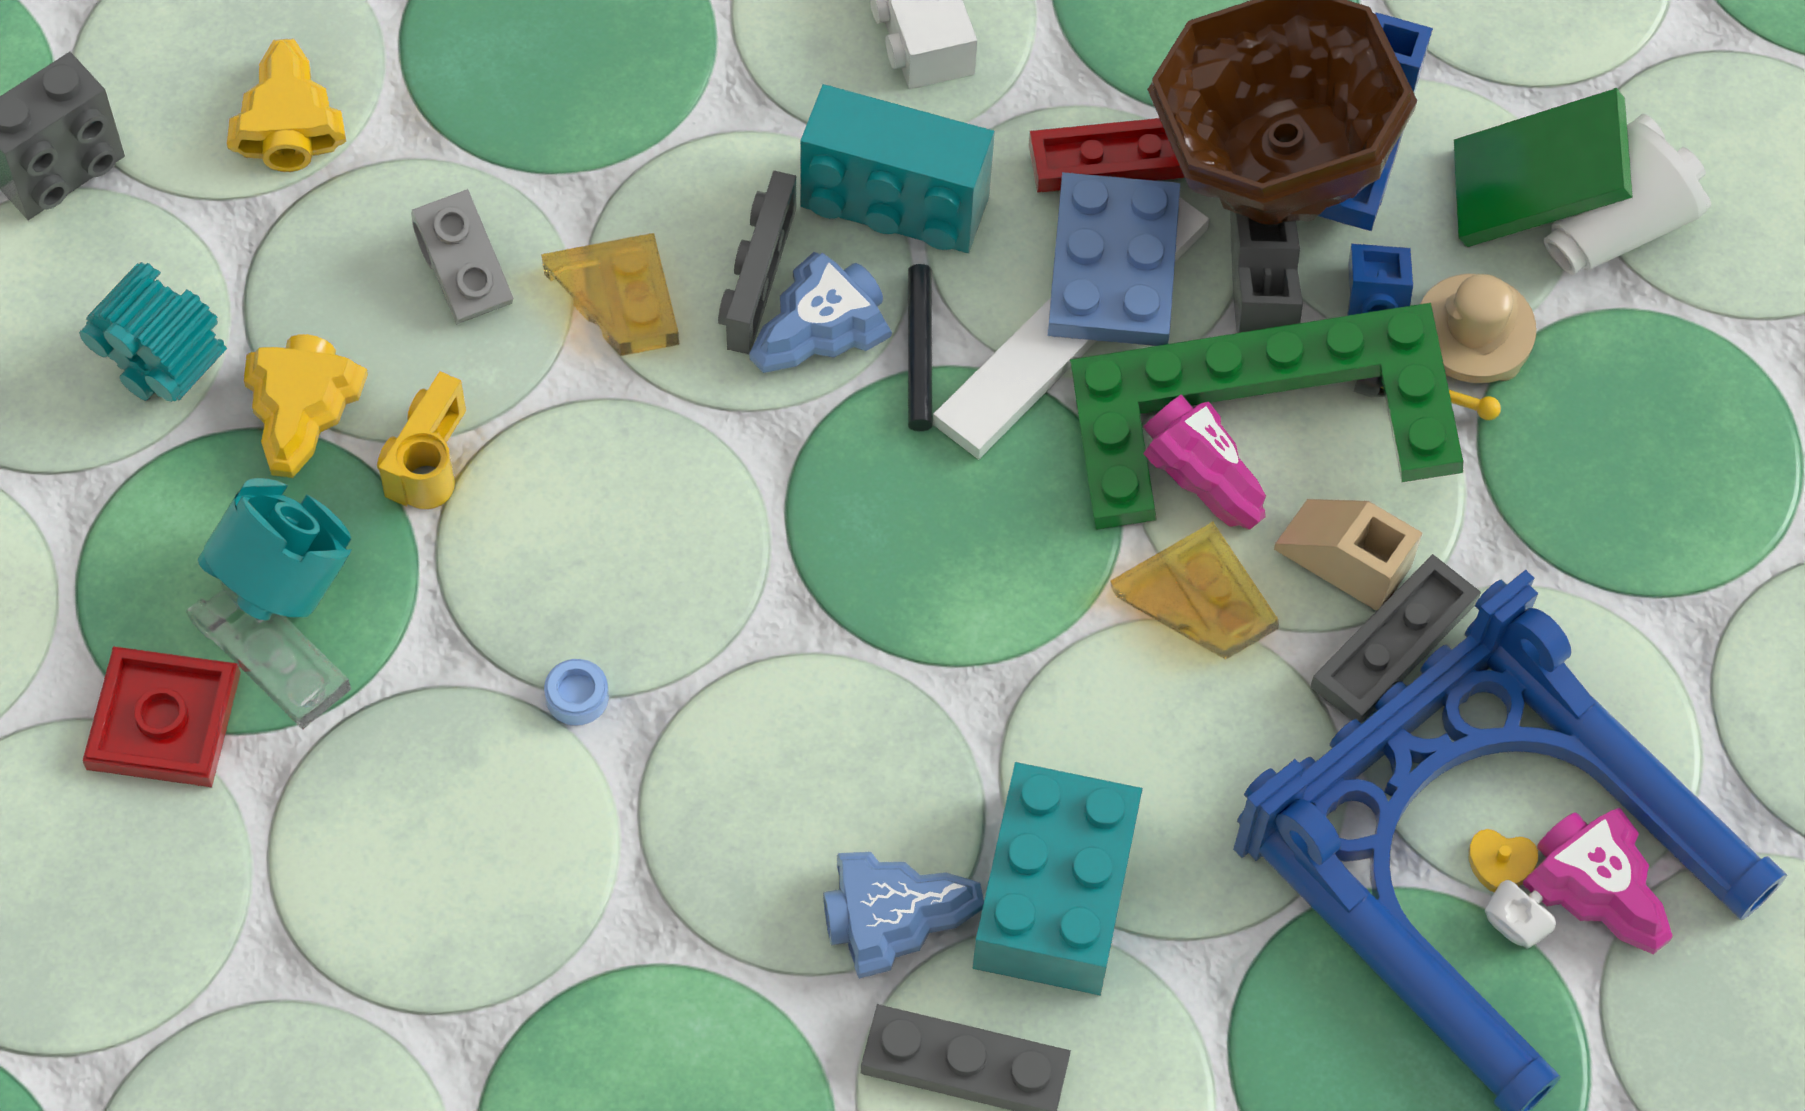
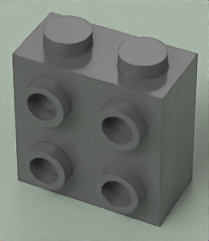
M71 52L66 53L0 96V190L27 220H30L43 210L56 207L69 193L93 177H100L114 167L116 162L125 157L105 88Z

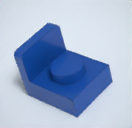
M1351 243L1348 262L1350 297L1347 316L1410 306L1413 291L1411 248Z

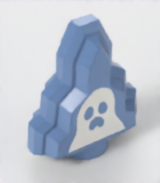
M813 252L793 270L794 283L780 295V314L762 327L749 354L750 360L763 373L796 367L814 354L834 358L853 347L864 351L873 348L892 335L891 329L878 309V306L883 302V295L879 285L862 265L853 263L843 270L824 253L818 254Z

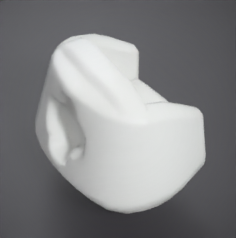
M1505 880L1499 884L1485 908V914L1492 926L1511 942L1526 949L1548 936L1556 927L1554 916L1539 905L1543 900L1540 893L1534 890L1528 896L1510 880Z

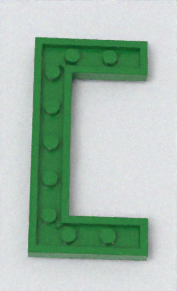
M1431 303L1070 359L1096 530L1157 520L1147 457L1143 454L1146 448L1140 414L1161 411L1181 394L1191 406L1205 402L1213 403L1381 376L1401 482L1463 473L1464 461Z

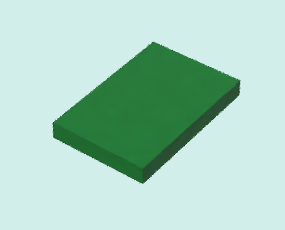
M1617 88L1454 139L1458 238L1467 247L1633 198L1625 98Z

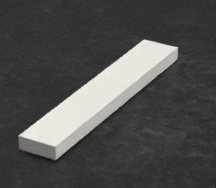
M1179 197L1175 262L1208 230L1210 218L1181 197ZM1051 298L933 414V425L978 460L1071 368L1070 359L1081 358L1097 341L1047 336Z

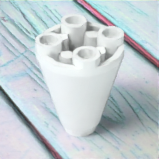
M1641 114L1633 122L1627 124L1633 198L1554 221L1551 225L1552 232L1544 238V245L1549 254L1562 269L1571 275H1575L1582 268L1590 270L1693 222L1705 214L1707 209L1711 207V201L1698 181L1706 174L1702 163L1685 147L1676 151L1665 140V136L1658 124L1646 114Z

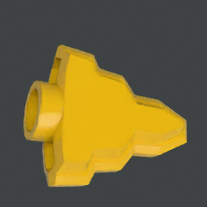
M294 38L272 41L259 63V83L243 94L241 113L229 118L227 136L228 150L238 152L246 158L263 159L265 165L273 170L293 172L307 167L311 163L312 155L334 152L339 145L347 142L342 112L329 106L326 88L311 80L309 60Z
M309 334L294 335L287 340L285 348L259 347L255 352H250L246 355L243 381L245 387L253 391V413L264 423L261 443L272 476L294 478L314 455L320 433L339 423L346 404L359 401L368 376L366 368L354 363L349 358L335 355L336 349L334 346L318 336Z

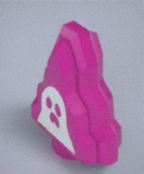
M1181 394L1143 426L1153 439L1143 453L1156 468L1165 470L1181 488L1197 494L1211 512L1229 527L1240 525L1251 530L1266 517L1263 507L1266 495L1256 477L1239 458L1236 443L1221 425V416L1210 402L1192 407Z
M1621 808L1596 818L1590 824H1587L1578 813L1574 812L1557 823L1540 840L1537 849L1546 858L1523 880V885L1531 893L1534 890L1540 893L1543 898L1541 902L1547 907L1561 904L1579 921H1602L1619 940L1651 954L1659 951L1673 937L1662 902L1646 885L1649 864L1635 846L1639 832Z

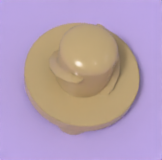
M1460 274L1446 278L1434 285L1420 303H1431L1446 376L1470 383L1507 381L1519 373L1520 368L1531 354L1537 330L1534 313L1529 303L1519 291L1495 276L1488 274Z

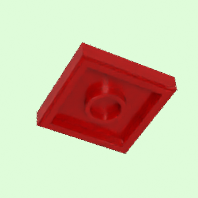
M113 646L82 760L86 770L212 787L241 674L238 663Z

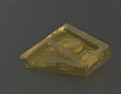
M1214 522L1209 523L1110 580L1112 591L1117 598L1225 660L1279 629L1277 616Z

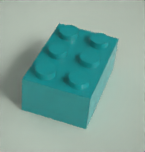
M822 84L800 140V207L812 210L815 214L824 218H842L867 225L878 233H896L918 239L939 250L954 249L969 254L989 199L995 131Z
M1015 762L977 931L972 969L1101 996L1143 788Z

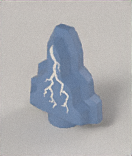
M872 852L838 853L839 890L823 892L824 911L830 944L832 946L848 943L859 979L891 971L895 958L920 951L929 933L957 928L980 912L984 904L980 882L947 872L919 875L906 862H879Z

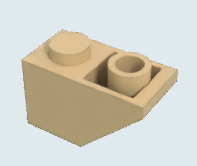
M1307 499L1275 543L1274 550L1377 611L1393 595L1411 569L1422 532L1370 501Z

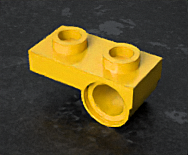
M439 371L429 389L423 388L415 395L409 407L408 422L398 437L392 436L386 441L378 457L377 469L380 472L386 498L406 507L411 505L419 509H433L441 506L451 497L455 481L447 441L466 412L461 380ZM422 466L436 468L427 474L412 473L415 469Z

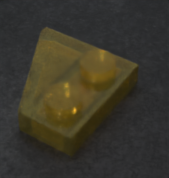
M654 233L541 254L545 276L550 281L557 280L573 298L574 307L587 321L595 323L600 327L603 338L620 356L679 345V332Z

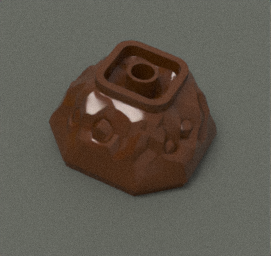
M1250 0L1189 20L1153 76L1152 83L1147 89L1189 188L1195 193L1219 198L1223 208L1247 216L1255 222L1268 225L1291 221H1312L1327 207L1342 203L1349 198H1354L1367 185L1380 179L1388 157L1415 111L1418 101L1376 14L1372 12L1370 7L1349 0Z

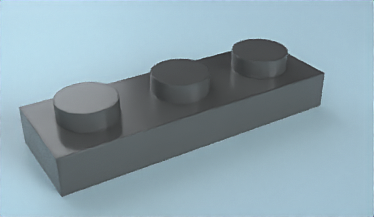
M773 170L767 192L757 191L750 214V226H754L755 229L751 241L742 239L739 244L734 265V274L739 275L735 290H725L719 309L718 324L726 325L727 350L749 354L754 345L796 211V175Z
M1432 554L1313 676L1310 687L1351 721L1357 719L1362 723L1375 710V706L1380 698L1392 686L1403 681L1475 606L1481 591Z
M877 1004L861 1063V1074L1011 1111H1057L1071 1050Z

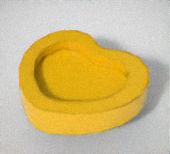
M1485 829L1479 831L1474 835L1469 846V863L1473 873L1482 885L1494 893L1499 884L1505 880L1514 882L1518 887L1521 886L1523 880L1535 869L1538 862V849L1530 839L1525 837L1505 838L1495 830Z

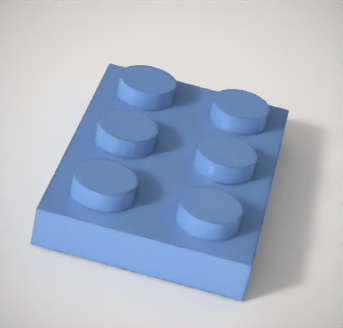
M1062 172L1047 336L1151 346L1168 344L1180 183Z

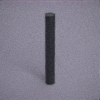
M915 264L908 268V427L914 431H927L933 426L932 269L925 264Z

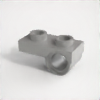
M468 189L412 209V225L419 247L428 266L436 274L456 325L512 304L514 298Z

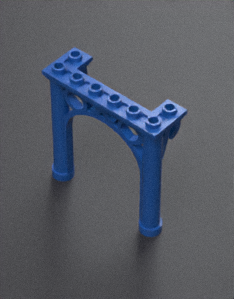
M1526 569L1508 584L1502 579L1492 584L1475 604L1479 612L1476 619L1465 631L1467 638L1453 649L1448 645H1443L1437 649L1422 665L1420 669L1422 675L1410 685L1406 686L1401 681L1392 686L1377 702L1375 706L1377 712L1365 722L1360 723L1357 719H1354L1347 723L1331 740L1330 747L1332 749L1319 760L1315 761L1312 757H1307L1299 763L1294 759L1278 773L1270 768L1260 774L1244 793L1247 800L1244 810L1237 819L1240 826L1233 848L1241 858L1245 857L1248 853L1255 861L1263 857L1496 1095L1494 1104L1501 1111H1531L1553 1089L1561 1076L1416 930L1401 909L1391 880L1390 850L1395 828L1406 808L1430 782L1457 765L1485 755L1503 752H1530L1548 755L1578 767L1600 783L1740 920H1744L1757 910L1787 877V874L1769 856L1761 859L1588 693L1564 663L1571 656V646L1564 631L1549 615L1533 608L1538 592L1531 587L1535 578ZM1487 692L1494 694L1506 706L1507 718L1503 728L1487 729L1472 727L1460 716L1458 707L1476 693ZM1526 703L1553 730L1519 726L1524 704ZM1444 706L1442 721L1447 733L1438 738L1430 739L1410 734ZM1384 755L1390 761L1393 774L1387 782L1385 791L1372 782L1356 779ZM1412 762L1419 763V765L1411 773H1409L1412 767ZM1385 793L1392 796L1389 802L1386 798ZM1357 801L1364 803L1375 814L1377 823L1375 834L1351 840L1339 838L1337 831L1327 816L1344 802ZM1370 858L1372 894L1351 874L1341 861H1357Z

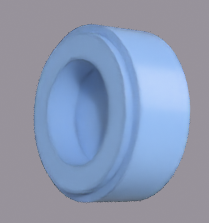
M570 659L563 661L549 672L545 680L544 692L547 708L553 717L562 723L575 726L591 723L602 715L608 705L609 691L606 676L600 667L588 660Z

